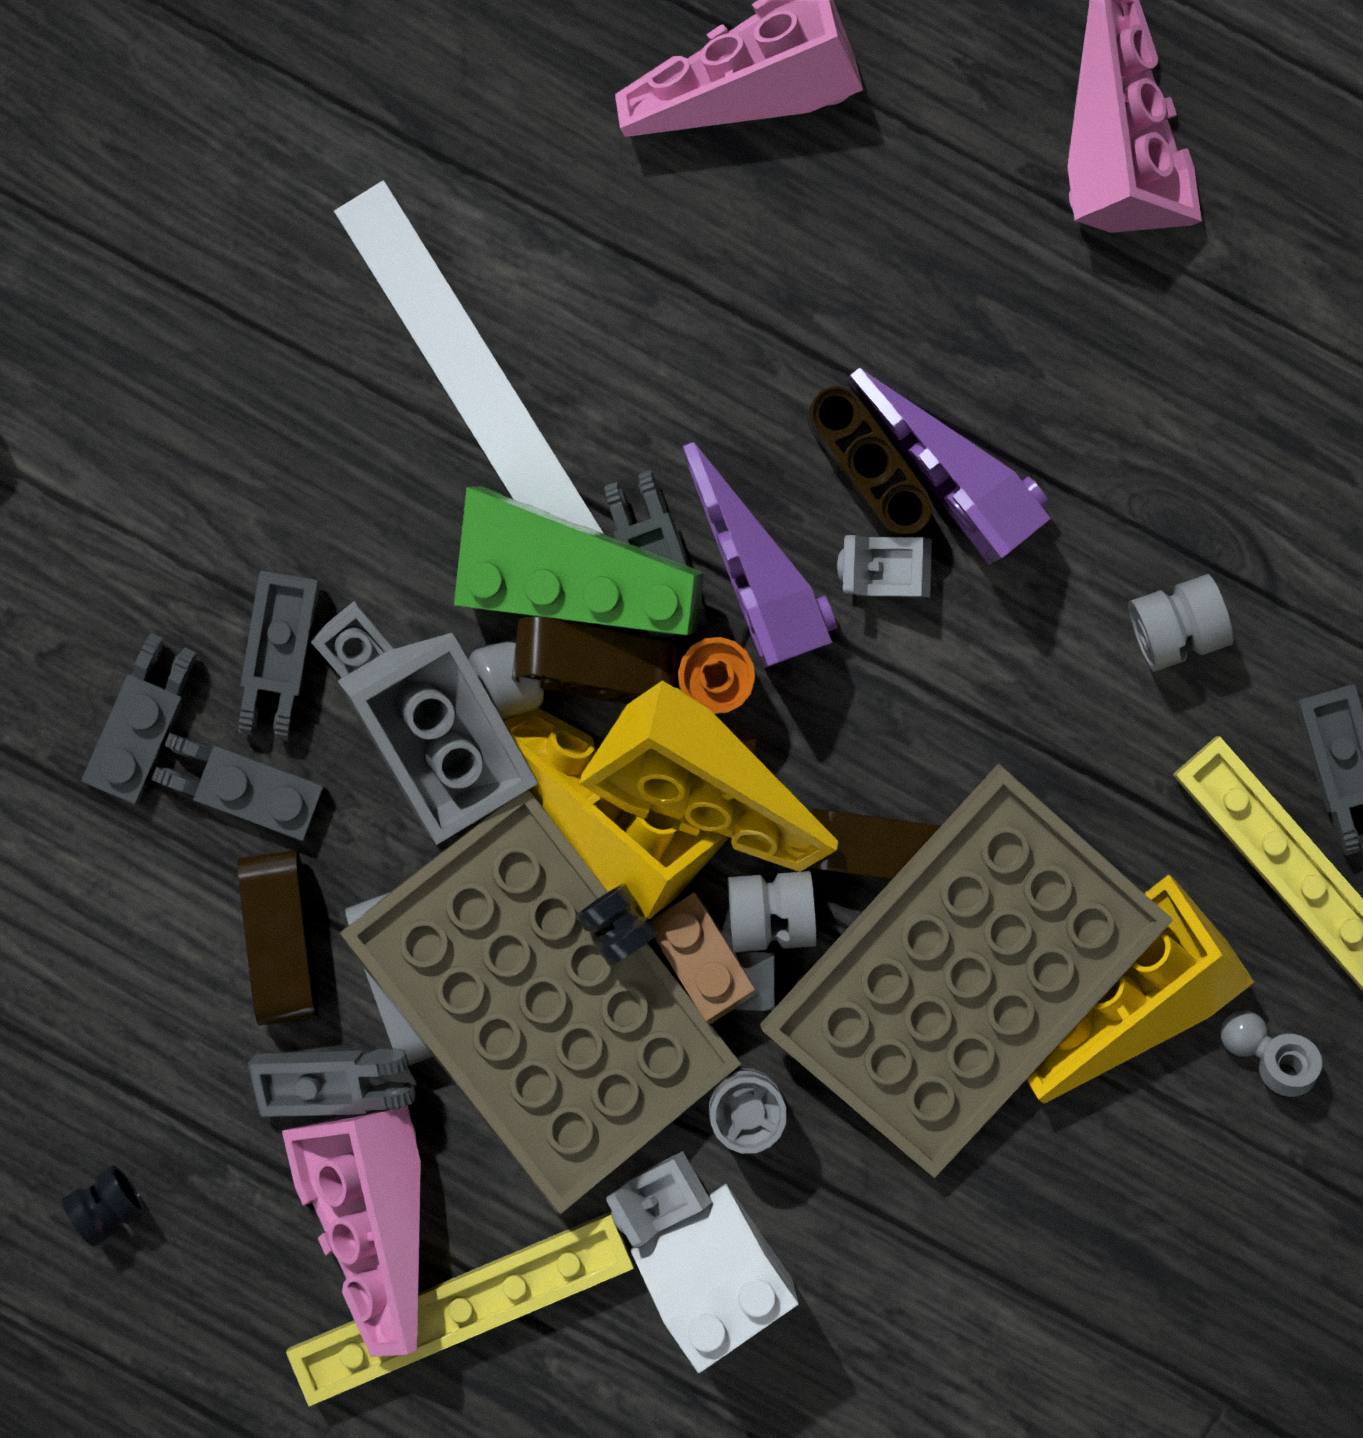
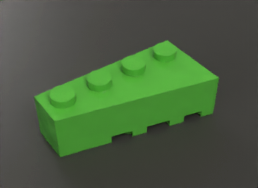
M483 486L466 488L454 606L689 635L698 631L704 572L637 546L626 544L586 526H580L554 516L550 512L513 500Z

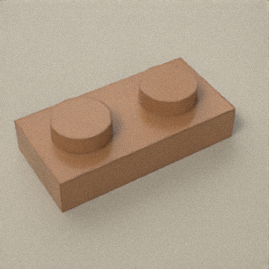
M695 892L650 921L658 932L654 937L708 1024H712L759 993L700 896Z

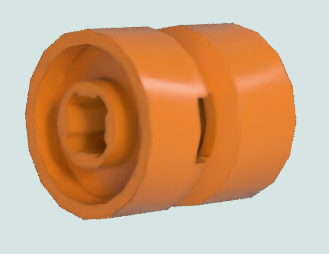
M722 637L705 638L692 645L682 657L677 673L679 689L690 698L710 709L714 714L728 713L741 706L751 694L755 681L754 664L747 651L735 641Z

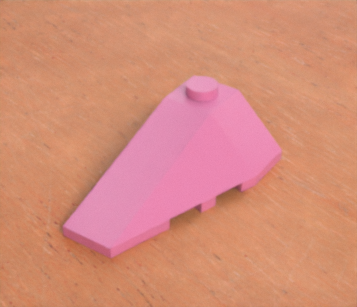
M834 0L756 1L752 4L756 14L730 31L721 24L706 34L709 42L689 58L673 56L616 93L615 98L622 133L625 137L810 113L826 105L841 103L850 95L862 91L863 87L856 59Z
M1139 0L1089 1L1067 165L1070 182L1069 202L1074 213V220L1110 233L1191 226L1202 222L1194 165L1188 149L1180 151L1177 149L1168 119L1177 116L1172 98H1164L1161 90L1156 85L1151 69L1157 65L1159 59Z
M408 1105L393 1110L391 1108L387 1110H369L367 1114L344 1115L283 1130V1139L295 1189L302 1205L312 1203L325 1233L320 1235L318 1240L325 1256L334 1253L346 1277L343 1283L342 1294L370 1356L409 1355L416 1352L421 1160L416 1143V1131L411 1122Z

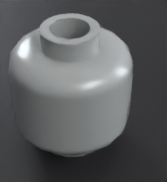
M516 638L476 649L468 659L502 721L534 712L540 708L544 701V689L539 687L541 681L519 677L520 683L511 679Z

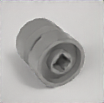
M1209 574L1175 585L1172 596H1168L1160 590L1131 600L1128 603L1130 619L1136 639L1148 666L1153 672L1186 661L1189 650H1193L1199 655H1204L1233 645V630L1228 611L1215 581Z
M810 871L778 873L773 883H767L761 875L728 877L733 952L766 950L771 941H778L783 949L816 946L815 906Z
M738 1068L713 1087L709 1097L710 1123L716 1137L727 1148L741 1154L758 1153L770 1148L781 1137L786 1125V1105L777 1083L766 1073L753 1068Z

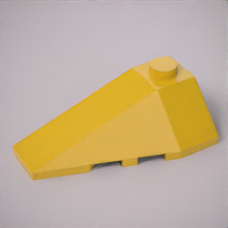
M663 680L627 704L581 774L580 785L628 813L646 818L649 810L681 820L680 831L695 836L699 834L700 830L713 831L732 838L731 844L735 850L798 872L837 851L838 840L710 709Z
M540 708L534 712L504 721L506 728L538 782L537 785L530 788V791L607 892L623 883L626 884L635 898L633 907L639 916L650 919L677 898L729 838L713 831L700 830L697 836L680 831L681 820L649 810L646 818L628 813L580 785L581 774L598 750L594 747L592 736Z
M1169 874L1145 894L1165 911L1173 921L1027 1078L1035 1095L1042 1103L1045 1104L1208 1019L1254 983V980L1227 940Z

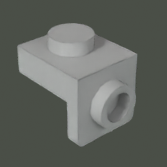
M846 535L844 538V549L840 551L837 561V571L839 579L843 583V593L863 597L930 598L932 539L924 537H865Z
M683 1151L627 1178L606 1198L611 1208L615 1225L622 1233L626 1234L634 1248L645 1244L657 1232L703 1211L712 1202Z

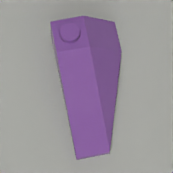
M861 368L850 375L847 383L988 565L1003 558L1051 519L1043 509L1049 505L1047 497L1029 476L1021 480L1013 470Z
M694 442L684 445L682 449L683 455L763 669L832 643L828 632L837 629V625L826 596L815 598L808 582Z

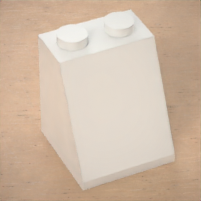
M724 1184L708 1195L712 1202L703 1211L657 1232L645 1244L631 1249L634 1260L664 1324L698 1373L708 1368L799 1304L791 1276L727 1184Z

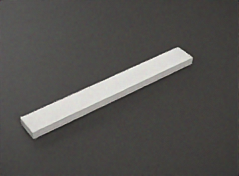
M384 180L334 210L512 498L521 503L550 512V514L603 533Z

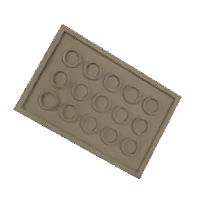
M998 763L761 1022L760 1026L765 1034L935 1178L1169 926L1173 919Z
M527 790L495 809L339 932L338 935L553 1210L561 1214L740 1066L741 1063L714 1028L705 1022L696 1005L648 943L626 958L608 966L598 951L599 940L593 932L585 931L576 918V915L582 909L607 893V890L535 797Z

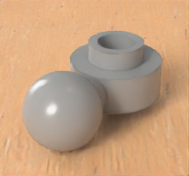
M1248 1010L1235 1011L1228 1015L1222 1023L1220 1035L1225 1048L1237 1056L1247 1057L1256 1055L1259 1057L1261 1078L1272 1091L1283 1096L1295 1097L1307 1093L1314 1086L1322 1070V1057L1317 1047L1310 1040L1297 1034H1282L1272 1039L1267 1034V1027L1263 1019L1256 1013ZM1289 1065L1295 1069L1297 1075H1288L1281 1071L1279 1066Z

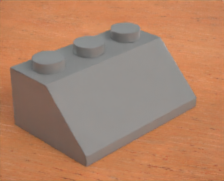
M452 633L389 650L338 680L340 687L415 815L436 845L538 784Z

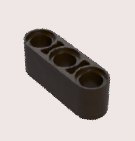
M832 386L820 391L813 399L807 414L808 426L815 439L883 531L893 537H909L919 532L929 522L932 514V501L928 492L856 394L842 386ZM828 401L843 403L850 412V424L842 430L826 428L819 418V408ZM862 448L877 450L882 454L885 462L883 474L876 478L861 476L854 467L853 458L855 453ZM907 495L916 501L919 507V515L914 524L902 526L891 519L888 513V504L892 497Z
M524 617L519 619L517 625L511 679L520 683L519 677L541 681L539 687L545 690L627 705L662 680L676 688L680 648L673 643L558 619Z
M812 808V815L838 840L837 851L809 867L893 879L941 825Z
M299 851L239 857L238 881L256 1022L259 1026L318 1019L317 984L304 875Z

